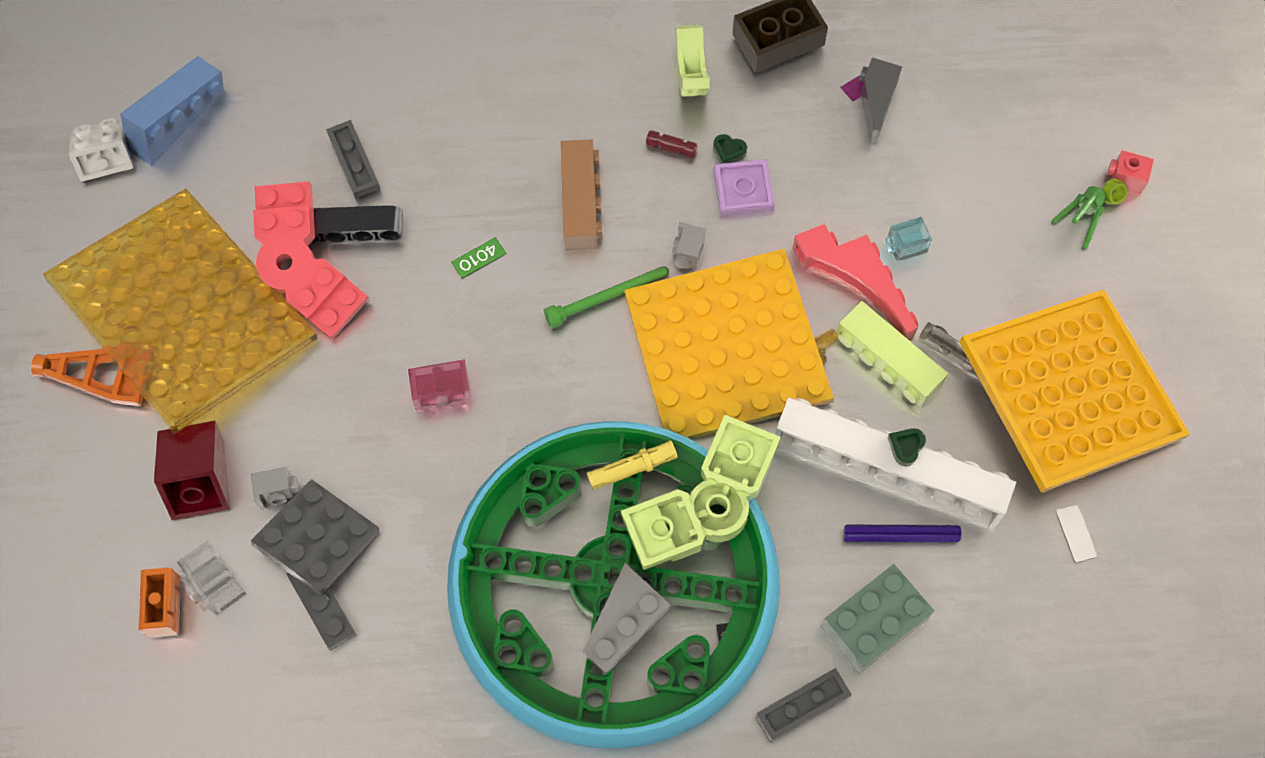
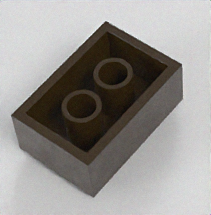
M772 0L734 15L732 34L756 74L825 46L828 26L812 0Z

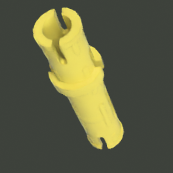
M670 440L648 450L645 448L640 449L639 453L587 472V476L593 491L639 472L645 470L647 472L653 471V467L677 459L678 456Z

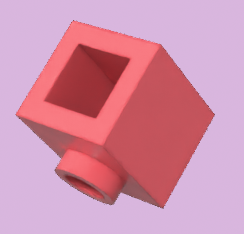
M1121 150L1118 158L1111 160L1107 175H1111L1110 179L1122 180L1127 186L1128 192L1141 195L1149 182L1154 159Z

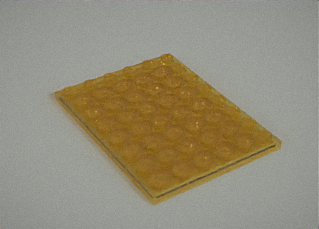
M186 188L43 273L49 285L174 434L317 340L316 332L291 304L286 301L280 292L270 288L260 278L255 264Z

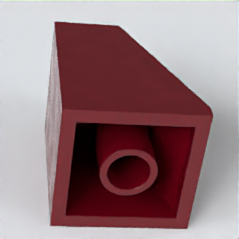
M216 420L157 431L154 483L171 520L230 510L224 441Z

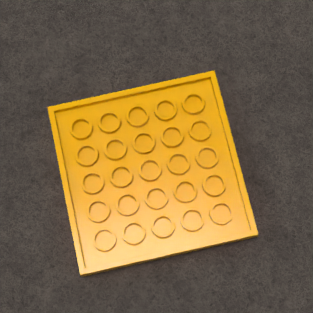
M785 248L624 290L662 428L692 440L717 433L724 415L747 424L781 416L788 397L794 400L796 398L804 399L813 407L834 401V396Z
M1105 289L962 336L959 340L1041 493L1178 442L1190 435Z

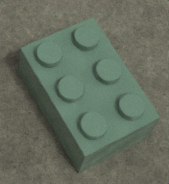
M893 564L825 617L821 628L858 673L861 674L927 621L933 614L934 609L898 567Z

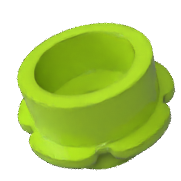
M1116 178L1110 179L1102 187L1107 196L1105 201L1107 204H1120L1125 200L1128 193V188L1124 182Z

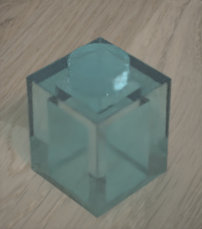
M922 217L892 225L885 242L889 253H893L898 262L927 253L932 238Z

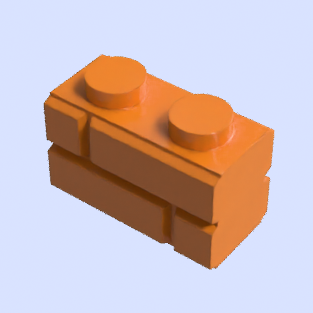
M172 568L141 570L139 631L148 637L179 635L180 592L178 589H180L181 576Z

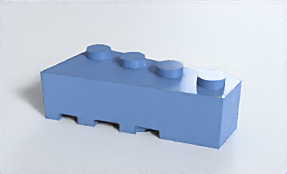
M197 56L123 111L120 116L128 150L152 166L224 90L222 71Z

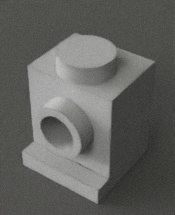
M679 222L678 237L675 238L672 253L676 254L674 264L677 267L697 269L705 243L706 228Z
M286 467L251 474L254 502L261 510L267 509L266 503L272 505L283 504L287 499L293 498L295 496L294 493L299 492L296 476H292Z

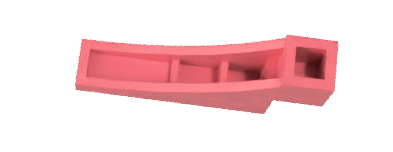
M825 224L795 235L792 248L804 270L812 269L821 272L853 288L869 300L908 340L914 338L918 329L917 318L913 312L908 311L903 292L899 288L896 289L889 267L883 265L879 249L874 242L871 243L868 235L839 246L835 234L829 232Z

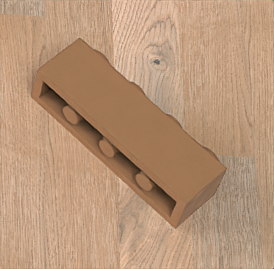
M593 139L560 141L565 250L597 248V238H602V221H596V214L601 213V197H595V190H600V173H594V166H599V150H593Z

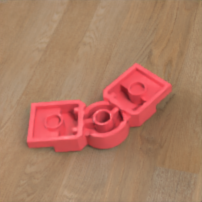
M308 181L254 186L256 210H253L254 237L262 244L256 258V268L260 278L273 290L279 293H286V301L334 340L368 301L369 297L324 258L315 259L313 252L308 247L315 238L312 184ZM286 259H292L291 267L287 270H281L282 262Z

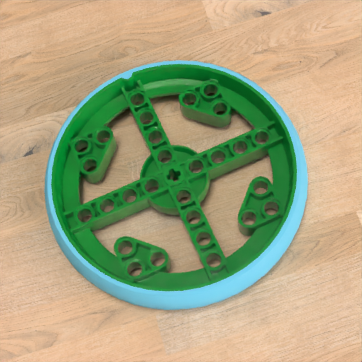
M602 421L564 428L528 444L509 457L482 484L469 503L459 523L448 565L447 595L453 632L467 665L483 689L503 709L532 729L557 740L594 748H630L664 741L691 730L721 710L742 689L762 659L771 638L777 616L780 586L776 548L769 525L756 499L748 501L749 512L743 530L736 537L728 540L734 559L736 579L661 569L656 566L643 570L626 526L620 527L614 523L616 518L622 517V510L639 504L643 472L613 483L605 536L598 537L587 543L575 557L498 546L505 527L519 508L523 521L529 526L536 527L544 524L576 501L581 494V481L575 470L594 465L611 464L639 453L640 449L645 448L648 450L670 440L675 447L678 458L653 467V469L682 483L673 491L679 489L691 494L697 485L704 482L701 477V468L709 450L685 436L664 428L627 421ZM537 477L546 479L542 486H533L531 484ZM565 481L575 483V487L571 490L560 488L561 484ZM623 489H630L634 492L629 498H622L618 493ZM538 505L541 507V511L535 515H530L526 512L529 506ZM723 506L718 510L710 509L712 513L717 515L723 514L726 511ZM705 540L702 548L715 550L721 546L722 542ZM615 545H621L626 549L620 556L610 553V549ZM492 558H500L502 560L501 565L495 569L487 567L488 561ZM521 562L532 564L531 569L525 573L516 570L517 565ZM625 563L641 578L649 579L652 583L651 587L669 604L732 613L726 631L711 655L708 640L701 635H691L649 667L647 682L649 688L654 693H657L656 695L635 701L610 702L615 666L606 675L597 676L591 671L594 664L586 658L581 697L578 698L559 691L538 678L544 677L552 671L553 658L547 645L522 612L516 609H509L500 616L497 623L492 604L491 580L569 590L576 606L592 619L590 635L601 614L600 609L606 604L615 585L609 584V579H611L612 574L619 577ZM551 566H559L562 569L561 573L555 577L548 576L546 570ZM580 570H588L592 574L586 581H580L575 576ZM669 582H677L682 589L677 593H670L665 589V586ZM699 586H706L712 593L710 596L702 598L696 594L695 590ZM729 590H736L741 594L742 598L737 602H732L727 599L725 593ZM512 620H518L522 623L521 628L516 632H508L506 630L507 624ZM692 645H698L703 648L704 654L699 658H693L688 654L687 649ZM506 650H513L517 653L516 658L510 663H504L500 658ZM537 654H543L547 657L546 663L541 667L531 665V659ZM658 671H664L669 675L670 680L666 684L660 685L654 682L653 675ZM694 675L699 678L701 684L695 689L687 688L683 683L684 678ZM592 693H599L604 697V701L600 706L592 707L586 702L588 696Z

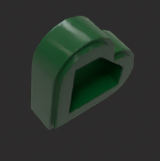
M721 134L714 139L713 150L720 164L734 163L746 157L747 144L741 139H732L729 135Z
M916 428L890 433L887 437L895 461L904 467L911 466L916 462L918 452L923 449L926 443L925 434Z

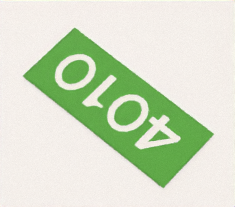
M494 237L451 261L460 277L464 278L505 255L506 252L497 238Z

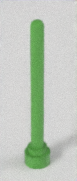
M661 266L564 307L561 305L557 307L555 305L543 309L545 318L551 329L562 326L564 321H567L566 317L625 294L624 290L649 284L666 277L669 274V269L666 266Z

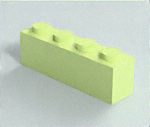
M863 301L839 323L836 335H838L840 342L848 348L852 347L859 353L864 363L869 366L873 365L879 370L883 379L900 388L903 395L910 402H916L922 407L944 384L948 373Z

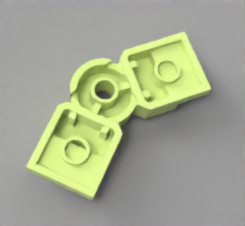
M724 415L701 468V477L704 482L697 485L691 494L677 489L622 510L621 516L643 570L669 560L674 562L700 552L705 540L725 542L736 537L746 524L749 512L748 501L757 498L781 437ZM714 504H720L726 511L723 514L717 515L711 512L710 507Z

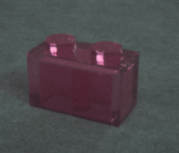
M465 359L408 369L412 402L416 411L431 412L438 407L447 405L460 407L465 405L466 402L472 401Z

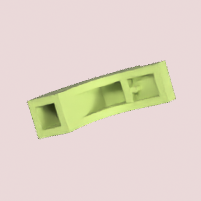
M701 24L675 26L677 67L681 96L708 95L710 80L705 67L703 27Z

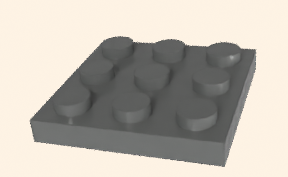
M311 479L251 539V544L321 596L379 534V527Z

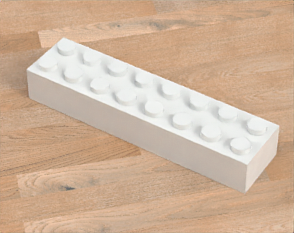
M788 397L775 435L781 437L776 450L991 531L996 528L1006 515L1016 485V481L1010 480L1006 474L996 471L991 473L981 469L974 462H962L952 458L947 452L941 450L932 451L924 447L918 452V458L913 465L901 466L895 461L887 438L892 432L884 429L875 430L867 427V424L861 420H848L840 417L837 412L831 409L821 410L811 406L804 399L796 398L794 400Z

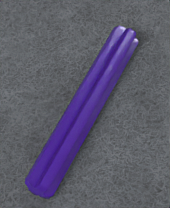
M846 524L843 529V537L846 542H959L962 537V530L959 525Z

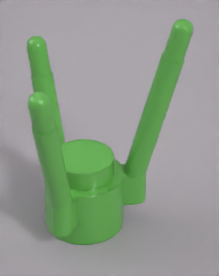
M1096 186L1088 187L1084 194H1078L1073 202L1052 219L1053 223H1057L1077 205H1079L1080 210L1072 219L1074 224L1084 214H1094L1082 246L1083 249L1088 248L1098 220L1105 210L1102 206L1107 199L1105 192Z

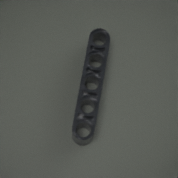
M397 206L313 208L315 238L310 244L396 241L401 239L403 235V210Z

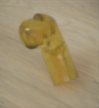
M829 329L814 338L823 365L827 361L824 355L826 347L839 340L834 329Z

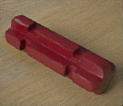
M650 130L646 137V145L654 148L660 146L661 150L679 155L684 153V156L694 158L698 150V144L695 142L687 141L685 143L684 139L667 134L661 136L660 132Z

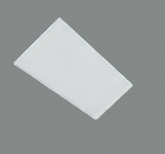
M1074 505L1056 510L1075 563L1098 557L1079 506Z

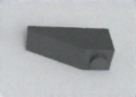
M873 57L869 67L863 66L859 82H863L861 97L870 143L876 145L899 81L902 66Z

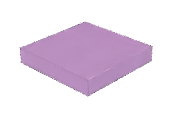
M767 159L714 164L713 170L720 216L774 211L775 205Z

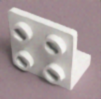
M108 118L100 124L93 126L81 125L71 132L68 154L81 182L134 168V162L124 141L125 135L121 118Z

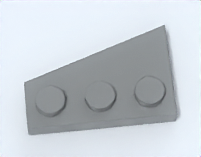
M626 563L583 649V654L605 675L670 608V604Z

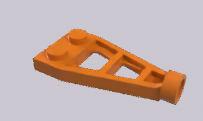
M130 347L47 355L36 354L31 363V373L35 377L50 378L111 403L141 407L155 354L152 350ZM87 362L84 378L79 379L66 375L69 363ZM111 362L119 364L113 385L107 386L94 380L98 365Z

